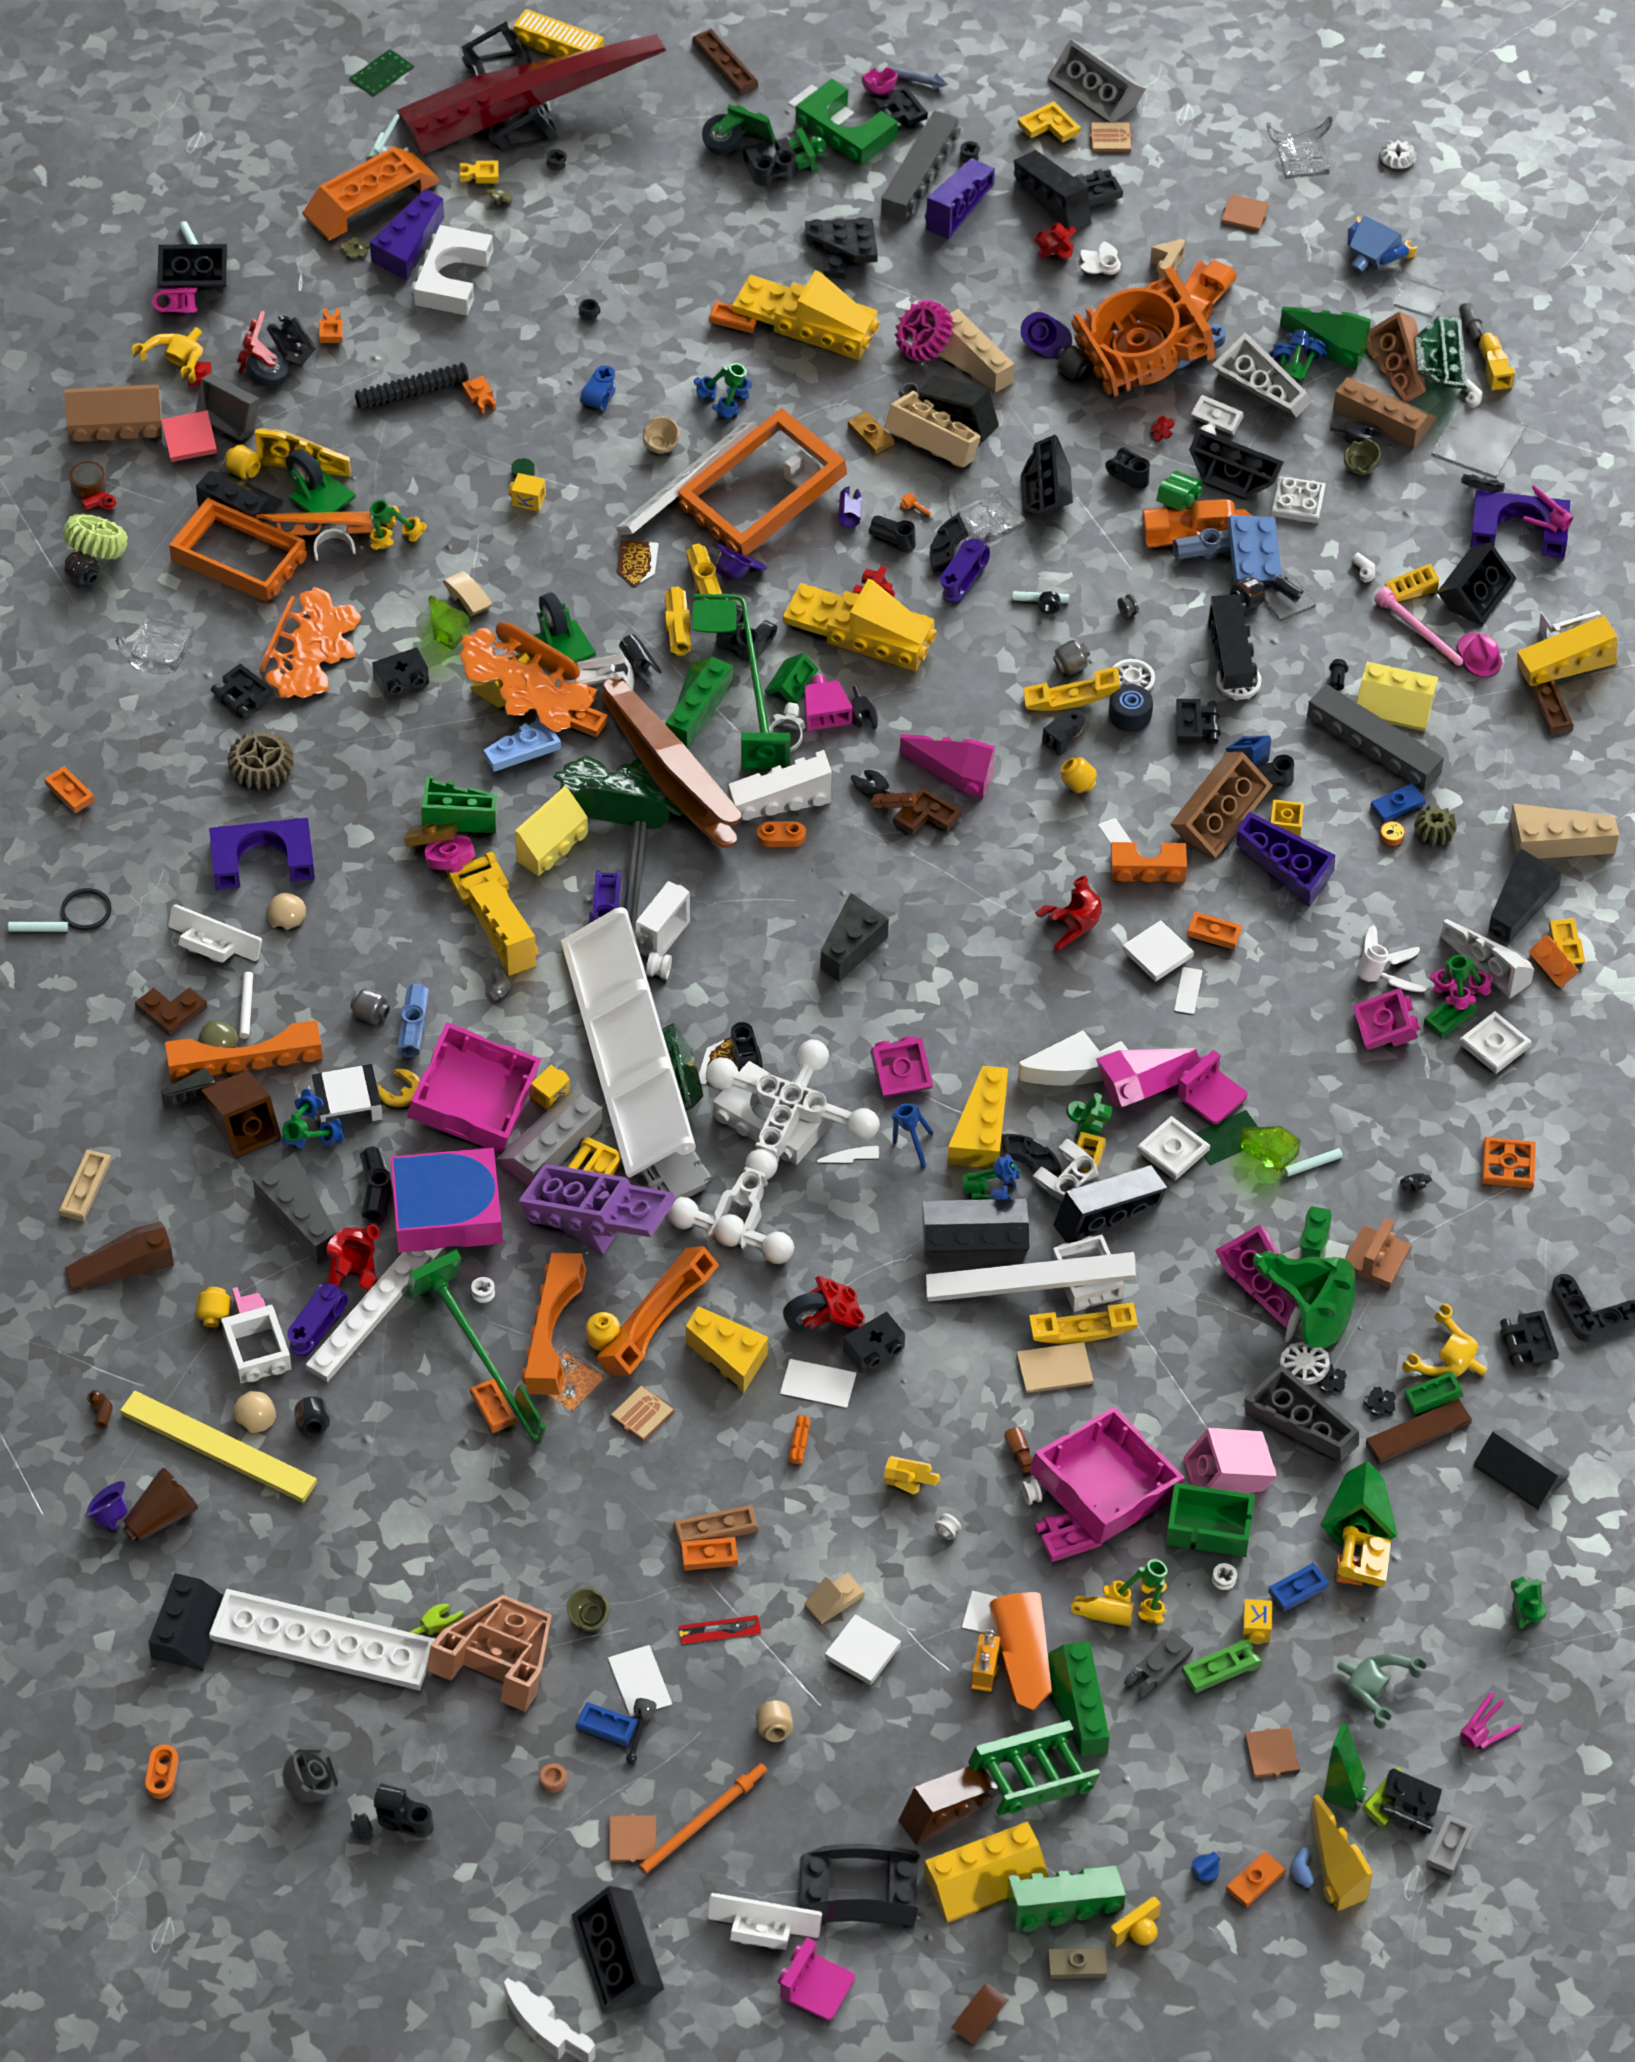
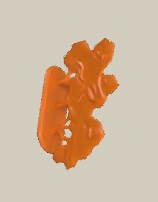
M314 587L311 591L300 593L299 599L303 609L301 612L293 613L295 597L291 596L266 650L259 672L264 673L272 657L277 660L278 668L269 671L265 679L268 684L278 689L280 697L290 698L296 695L304 698L314 693L319 694L328 691V677L321 670L319 664L322 661L333 664L338 662L340 658L349 659L356 657L352 643L343 639L341 635L350 630H355V627L361 620L360 614L356 612L353 605L334 607L330 593ZM309 615L311 618L307 619L302 616ZM289 617L300 624L299 628L291 634L284 632ZM281 636L292 640L294 643V647L289 653L281 654L275 650ZM287 655H293L294 657L289 659ZM282 659L291 663L293 666L291 671L283 665L285 661H282ZM280 669H283L285 674H281Z
M499 623L496 626V634L502 643H498L495 640V635L487 628L478 629L474 635L462 636L461 644L464 649L460 653L461 662L465 666L464 671L467 679L481 683L496 679L502 681L503 686L500 688V694L506 700L505 709L507 715H524L529 709H535L542 724L551 731L559 732L562 729L571 727V716L568 713L570 710L586 711L593 702V698L589 696L586 684L564 681L576 680L580 676V670L575 662L511 623ZM493 642L496 646L490 647L489 644ZM498 648L502 650L508 649L503 655H495L493 653ZM514 651L519 654L526 653L531 662L527 664L520 662L516 659ZM510 653L512 654L511 660L507 657ZM541 667L551 672V674H545ZM557 679L560 681V685L558 687H556L555 685Z

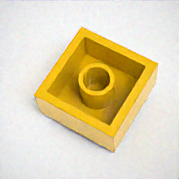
M1273 800L1271 823L1300 836L1304 803Z

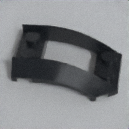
M877 1844L829 1845L803 1854L800 1857L798 1908L821 1912V1925L830 1922H869L885 1925L896 1923L907 1925V1928L913 1929L919 1906H916L917 1863L921 1855L916 1850ZM863 1858L887 1861L886 1901L869 1899L828 1901L830 1859Z

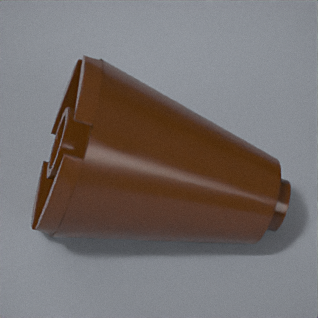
M162 1468L156 1474L123 1520L126 1525L123 1531L133 1541L136 1538L142 1541L199 1508L183 1486L172 1480L174 1477L165 1468Z

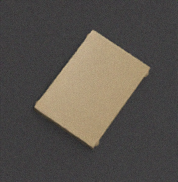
M1084 1342L1017 1352L1026 1393L1094 1383Z

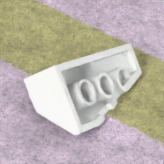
M1448 919L1443 921L1441 937L1459 954L1467 957L1468 960L1472 959L1474 967L1478 971L1493 974L1494 981L1492 983L1509 999L1532 983L1534 968L1528 960L1523 959L1518 953Z

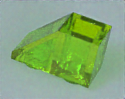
M431 595L428 601L433 639L453 650L461 642L462 636L470 633L469 616L463 611H458L449 606L445 601Z
M1281 1126L1250 1127L1241 1130L1239 1146L1247 1154H1252L1262 1161L1267 1168L1273 1169L1280 1174L1284 1167L1288 1166L1298 1156L1300 1139Z

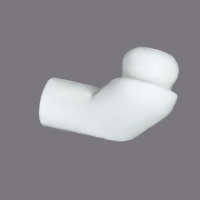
M1465 379L1460 387L1468 394L1465 397L1467 406L1475 408L1481 403L1482 391L1471 380Z
M1356 553L1352 558V563L1360 568V579L1363 582L1372 581L1375 577V564L1362 554Z

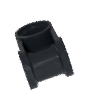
M1121 447L1117 451V455L1105 463V468L1110 475L1130 484L1134 488H1145L1150 482V462L1146 458L1131 452L1128 448Z
M746 1022L734 1024L731 1028L730 1047L738 1072L748 1061L763 1068L760 1048L757 1045L752 1026Z

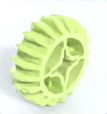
M84 513L80 515L74 514V516L69 517L63 529L64 541L70 547L75 548L76 551H82L83 555L87 554L91 557L104 558L106 560L117 559L122 556L127 546V533L120 526H116L115 522H110L99 516L85 515Z

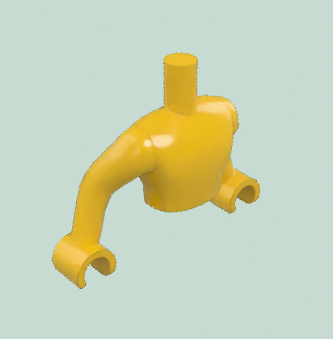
M195 327L187 337L180 334L155 335L143 344H134L132 346V355L135 358L137 354H140V360L145 361L147 358L146 352L159 344L168 345L164 353L166 359L172 364L182 367V380L189 376V383H194L196 380L194 367L203 354V348L196 340L202 334V331Z
M1442 1304L1439 1309L1445 1315L1441 1312H1436L1434 1318L1436 1322L1443 1323L1452 1334L1438 1354L1447 1366L1435 1367L1420 1362L1417 1354L1411 1353L1407 1356V1359L1413 1365L1405 1361L1402 1364V1369L1407 1373L1418 1371L1436 1378L1453 1371L1455 1377H1458L1469 1368L1482 1377L1487 1368L1474 1359L1478 1343L1474 1338L1464 1333L1450 1318L1453 1313L1451 1306Z

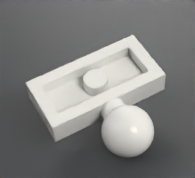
M1201 395L1191 416L1193 419L1207 424L1200 427L1204 431L1216 435L1215 428L1234 435L1244 414L1242 411Z

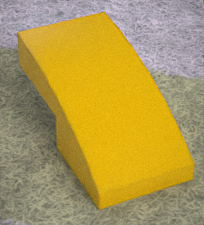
M1575 918L1550 921L1548 925L1552 940L1574 965L1585 964L1582 941L1578 939Z

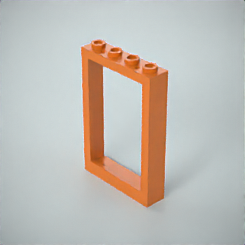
M780 408L678 491L679 506L685 513L692 514L699 525L702 527L706 526L716 539L723 540L730 550L748 555L847 475L846 461L783 408ZM781 430L824 465V467L741 533L698 496Z

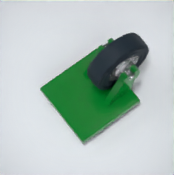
M729 104L727 114H718L706 121L702 129V139L705 146L716 154H728L737 149L744 133L772 143L776 140L770 120L766 115L749 112L740 105L733 106Z
M296 449L287 456L286 466L296 490L289 496V499L306 512H338L356 498L354 492L324 472L319 462L306 451Z
M553 592L540 596V611L537 612L540 633L532 636L566 655L575 663L596 656L595 650L577 621H571L569 610L565 607V603H560Z

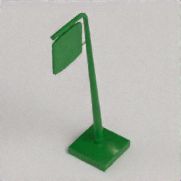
M693 594V599H703L693 602L694 631L726 633L736 631V626H745L760 733L741 732V770H772L771 768L780 765L782 769L789 767L790 733H770L745 599L735 594ZM727 599H737L741 602L744 624H736L737 602Z
M457 1249L410 1271L406 1289L410 1298L413 1299L432 1289L435 1293H439L532 1440L538 1445L541 1444L546 1424H541V1418L522 1385L517 1388L514 1400L447 1288L449 1286L447 1282L458 1276L461 1256Z

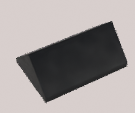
M1505 1428L1492 1431L1473 1465L1538 1510L1570 1475L1568 1470Z

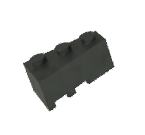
M933 375L918 391L922 402L928 400L934 404V410L946 412L950 415L952 422H960L980 435V441L982 442L999 426L991 395L987 388Z
M850 893L821 949L820 969L840 982L888 937L889 918Z

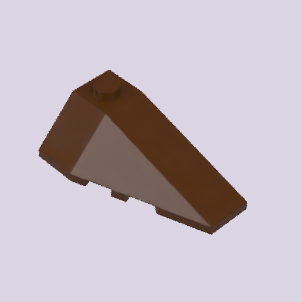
M159 1221L136 1227L65 1267L71 1291L173 1266L172 1249L165 1226Z

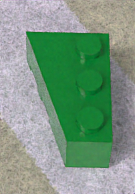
M426 774L421 806L422 826L429 823L442 825L456 822L458 832L496 833L498 795L469 787L468 790L455 786V782L447 781L442 783L435 781L434 776Z

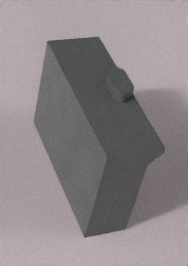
M210 373L201 378L198 403L194 413L208 410L210 423L214 431L220 434L226 433L239 441H243L254 434L260 398Z

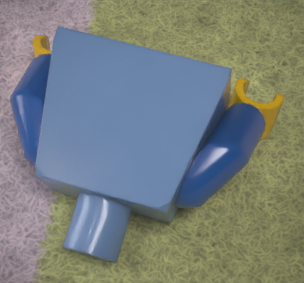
M1363 215L1362 219L1357 217L1356 223L1348 229V246L1350 247L1351 255L1355 257L1351 267L1359 273H1362L1367 265L1380 269L1383 265H1387L1401 257L1413 258L1418 248L1417 246L1410 247L1411 241L1406 240L1405 244L1402 245L1403 242L1399 232L1366 215Z

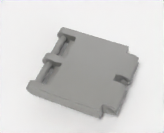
M695 1150L686 1155L674 1152L639 1172V1174H643L648 1182V1188L673 1192L676 1198L690 1197L706 1190V1184L712 1182L711 1175L704 1164L700 1163L701 1160Z

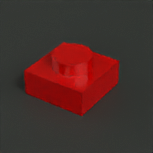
M197 362L194 367L196 380L194 383H189L188 379V386H200L201 378L212 373V363Z

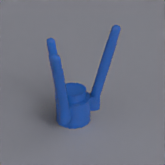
M902 1104L896 1109V1113L891 1115L893 1119V1143L896 1144L898 1142L899 1126L906 1131H910L921 1166L924 1168L926 1167V1162L915 1128L918 1121H920L929 1135L933 1134V1130L920 1113L918 1105Z

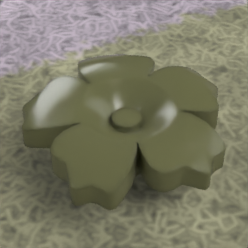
M489 189L486 193L492 199L497 200L496 204H501V200L509 203L513 199L510 193L499 189Z
M352 237L348 241L349 244L343 243L342 250L346 257L350 259L364 258L367 256L368 249L370 248L369 241L362 240L359 242L358 237Z

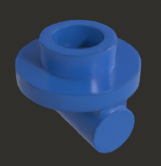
M1213 1851L1209 1855L1196 1857L1191 1865L1193 1876L1203 1882L1214 1880L1219 1874V1855Z

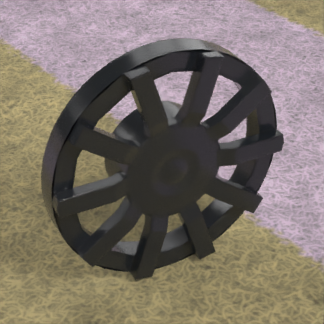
M1463 474L1461 478V483L1479 490L1504 492L1505 483L1499 482L1496 479L1488 480L1486 476L1480 478L1475 474Z

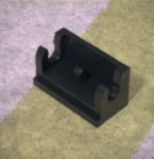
M278 316L279 321L283 322V324L280 326L269 324L266 328L284 359L303 365L316 350V347L298 318Z

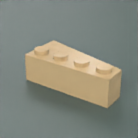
M1514 803L1512 806L1510 826L1516 853L1522 848L1538 859L1616 853L1619 832L1615 816Z

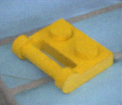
M493 851L484 854L485 856L463 865V869L459 872L451 873L446 870L447 876L463 906L469 904V888L497 879L502 887L504 886L506 890L509 889V882L501 870ZM487 865L490 868L462 879L459 878V875Z
M585 1137L580 1143L581 1148L568 1165V1168L579 1169L588 1154L594 1153L583 1170L614 1175L622 1163L620 1151Z
M1353 1526L1345 1527L1342 1536L1344 1540L1343 1556L1338 1566V1574L1345 1578L1384 1587L1391 1540L1359 1532ZM1355 1544L1361 1546L1359 1567L1353 1564Z

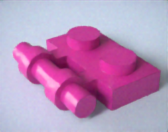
M1067 1510L1064 1514L1055 1517L1049 1515L1043 1517V1521L1034 1523L1037 1533L1048 1532L1041 1536V1541L1051 1562L1102 1545ZM1068 1523L1071 1525V1526H1068V1527H1065V1528H1062V1529H1059V1528H1058L1059 1526H1062V1525H1065V1524H1068Z

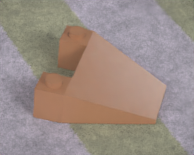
M501 1595L442 1630L430 1646L426 1671L451 1681L463 1665L504 1682L500 1702L525 1712L538 1693L552 1615L508 1596Z

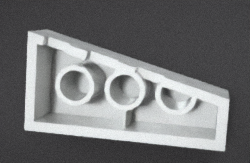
M825 751L816 752L817 757L805 760L804 757L795 760L796 764L783 769L781 765L771 768L772 770L764 776L758 773L728 784V797L741 812L740 821L831 803L832 772Z

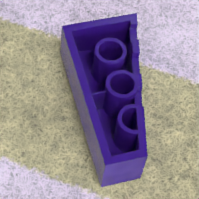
M971 158L927 197V207L924 215L926 230L950 239L994 185L995 168Z
M424 189L370 241L371 262L408 280L412 268L416 267L419 262V256L422 251L426 250L429 239L436 233L444 219L443 198Z
M1251 812L1247 814L1237 829L1236 845L1310 907L1335 870V854Z

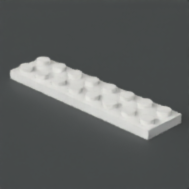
M226 1589L209 1634L210 1639L216 1642L419 1691L427 1672L430 1646L435 1641L434 1638Z

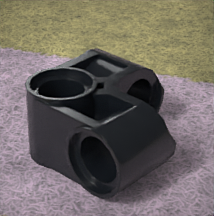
M383 1783L378 1786L374 1798V1807L376 1808L377 1822L381 1827L417 1838H424L432 1833L434 1830L431 1809L427 1805L410 1800L405 1789ZM419 1818H425L424 1821L416 1822Z

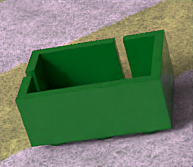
M1175 1483L1166 1545L1190 1549L1192 1544L1196 1545L1195 1550L1246 1557L1255 1495Z

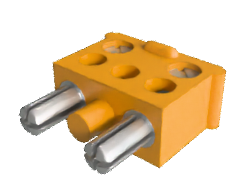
M987 1629L985 1634H980L976 1657L972 1667L971 1689L992 1692L994 1677L998 1675L999 1670L997 1661L1000 1646V1637L994 1636L993 1630H991L990 1635L989 1629Z

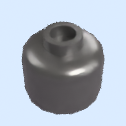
M1071 640L1056 648V656L1053 657V660L1061 674L1065 672L1067 675H1073L1088 666L1087 657L1090 656V652L1084 643L1080 645L1076 640Z
M370 988L357 991L350 1004L354 1017L373 1025L377 1024L381 1019L385 1020L390 1011L386 995Z

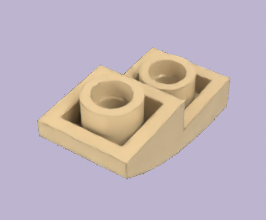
M464 571L443 581L453 599L461 601L470 617L492 606V602L485 592Z

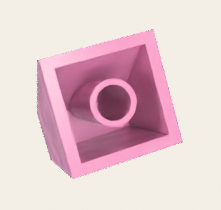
M1207 1428L1183 1457L1191 1485L1251 1494L1265 1491L1277 1477L1276 1469L1272 1463L1269 1448L1262 1431Z

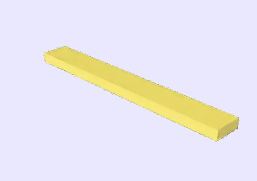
M137 1391L132 1393L120 1410L122 1416L301 1503L305 1502L317 1484V1478Z

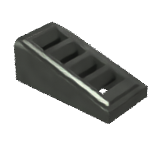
M203 1068L161 1091L163 1106L165 1109L203 1100L201 1089L211 1086L216 1082L208 1070Z

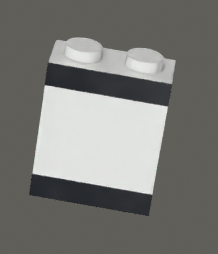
M372 1064L311 1075L312 1085H308V1089L317 1098L319 1097L323 1100V1106L317 1109V1114L314 1117L315 1121L320 1120V1125L326 1122V1117L370 1110L372 1121L382 1120L381 1101Z

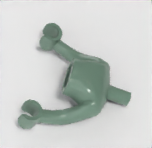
M1382 1654L1368 1657L1357 1667L1341 1659L1337 1669L1351 1676L1347 1685V1692L1353 1698L1361 1701L1375 1715L1374 1725L1379 1729H1383L1386 1722L1380 1717L1390 1720L1391 1712L1388 1708L1380 1707L1376 1700L1385 1690L1390 1676L1386 1675L1381 1667L1389 1665L1409 1669V1673L1413 1677L1418 1678L1421 1676V1670L1416 1666L1426 1669L1427 1665L1423 1657L1416 1656L1413 1659H1409L1396 1654Z

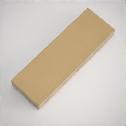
M86 1149L59 1209L60 1216L85 1221L112 1161L111 1155Z

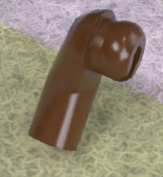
M93 1390L88 1394L87 1401L97 1412L94 1425L105 1429L108 1426L113 1405L103 1393Z

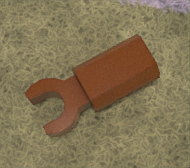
M1020 1427L1008 1429L1005 1431V1441L1013 1458L1018 1460L1022 1474L1030 1473L1033 1461L1030 1455V1447Z

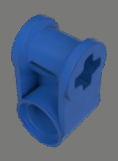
M604 365L595 370L588 383L582 389L580 403L601 411L606 408L610 398L616 391V384L613 381L615 370L612 367Z

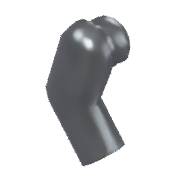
M497 967L491 972L495 983L488 990V996L493 1001H497L500 997L503 998L510 990V982L502 967Z

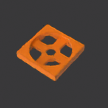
M1484 1137L1482 1184L1533 1189L1536 1142ZM1504 1147V1152L1501 1155L1490 1154L1495 1149ZM1515 1149L1523 1152L1528 1158L1519 1157L1515 1153ZM1510 1158L1514 1161V1164L1507 1165L1504 1163V1160ZM1488 1166H1500L1503 1169V1176L1493 1175L1489 1171ZM1515 1169H1529V1173L1524 1178L1514 1177Z

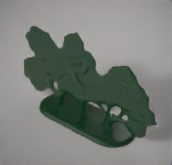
M584 756L576 761L565 764L563 771H557L553 776L554 779L561 783L560 789L565 786L574 794V798L587 818L633 826L635 821H644L646 829H656L667 823L669 811L678 816L684 815L660 790L639 758L633 760L631 764L618 766L617 772L613 773L609 772L600 761L590 756ZM587 784H593L596 788L588 787Z

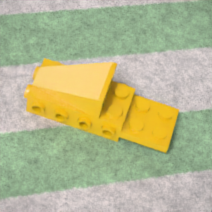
M816 270L806 286L793 282L790 287L750 274L732 305V312L774 325V332L856 360H860L865 349H868L871 338L877 333L880 321L877 320L878 310L855 303L821 272Z
M870 579L867 580L860 594L845 591L843 596L800 583L782 619V623L826 636L828 644L915 672L921 661L925 660L928 648L931 643L933 644L937 635V630L934 629L935 619L909 611Z

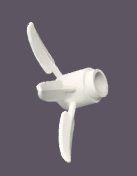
M1374 925L1371 926L1366 934L1364 953L1356 968L1359 977L1366 982L1377 981L1380 977L1389 980L1388 983L1390 985L1412 992H1425L1429 989L1426 986L1414 984L1383 973L1387 961H1390L1391 964H1399L1410 960L1419 953L1420 947L1388 954L1387 949L1378 944L1376 927Z

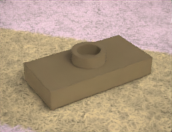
M1105 1948L1049 1949L1048 1951L1050 1979L1107 1978Z

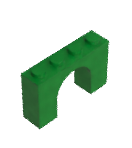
M831 78L796 105L795 122L812 132L816 137L823 138L825 142L845 154L849 159L863 165L897 138L898 121L880 111L869 121L857 127H844L834 123L831 118L848 105V88Z

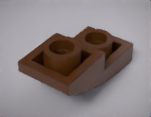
M985 1983L954 2022L951 2029L975 2046L1009 1999L988 1983Z

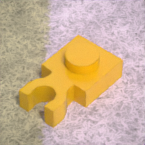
M476 161V165L460 163V182L476 179V184L499 183L498 161Z

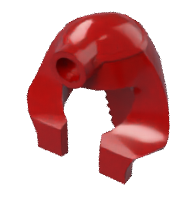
M1085 875L1073 882L1075 888L1071 890L1072 899L1067 907L1057 908L1044 905L1035 912L1036 916L1040 918L1050 913L1047 915L1050 920L1058 918L1069 926L1068 932L1054 945V948L1058 951L1092 929L1098 923L1102 914L1101 900L1090 889Z
M375 1224L367 1225L365 1229L346 1227L331 1238L326 1250L330 1260L327 1283L338 1286L342 1278L346 1277L348 1272L361 1275L358 1283L359 1287L366 1291L371 1290L373 1282L378 1281L374 1266L373 1254L375 1252V1245L373 1240L379 1237L380 1231Z

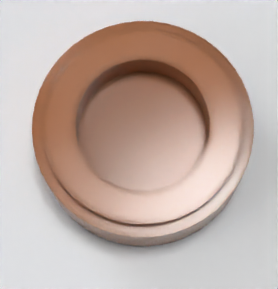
M555 1763L544 1766L539 1773L541 1787L550 1793L563 1790L567 1784L565 1768Z

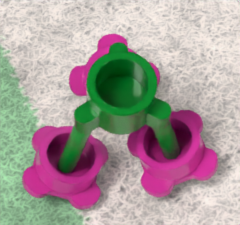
M1455 955L1450 960L1445 961V969L1432 972L1430 980L1434 983L1433 991L1435 993L1442 994L1445 991H1450V996L1446 997L1447 1004L1454 1005L1457 1010H1463L1469 1004L1476 1002V997L1473 996L1475 993H1480L1483 996L1491 993L1490 986L1491 982L1494 981V976L1491 973L1486 974L1483 971H1476L1472 959L1468 960L1463 955ZM1471 972V975L1468 980L1470 986H1468L1467 988L1463 987L1462 981L1465 980Z

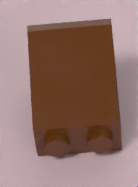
M248 1070L201 1089L207 1111L235 1158L281 1139L282 1136L270 1095Z

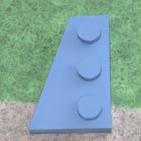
M536 716V721L530 725L525 723L520 726L519 732L516 734L505 736L484 749V756L495 772L562 749L561 741L556 733L542 724L539 716Z

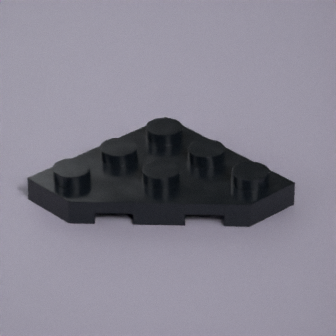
M873 218L813 219L805 221L806 241L812 244L817 241L824 245L825 250L836 255L843 253L848 256L849 261L854 263L878 262Z

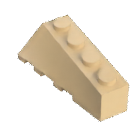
M959 309L949 313L953 318L951 323L955 326L950 330L954 336L949 337L950 345L944 346L945 352H938V358L942 361L947 360L955 365V369L960 372L969 373L972 375L973 380L994 393L1012 384L1014 381L1015 364Z
M912 391L890 405L884 429L890 431L894 436L904 438L910 441L912 445L922 447L930 451L934 456L942 457L957 467H965L974 461L981 436L960 422L953 423L950 421L949 414L944 411L937 412L933 409L934 404L928 400L924 402L919 400L918 393Z

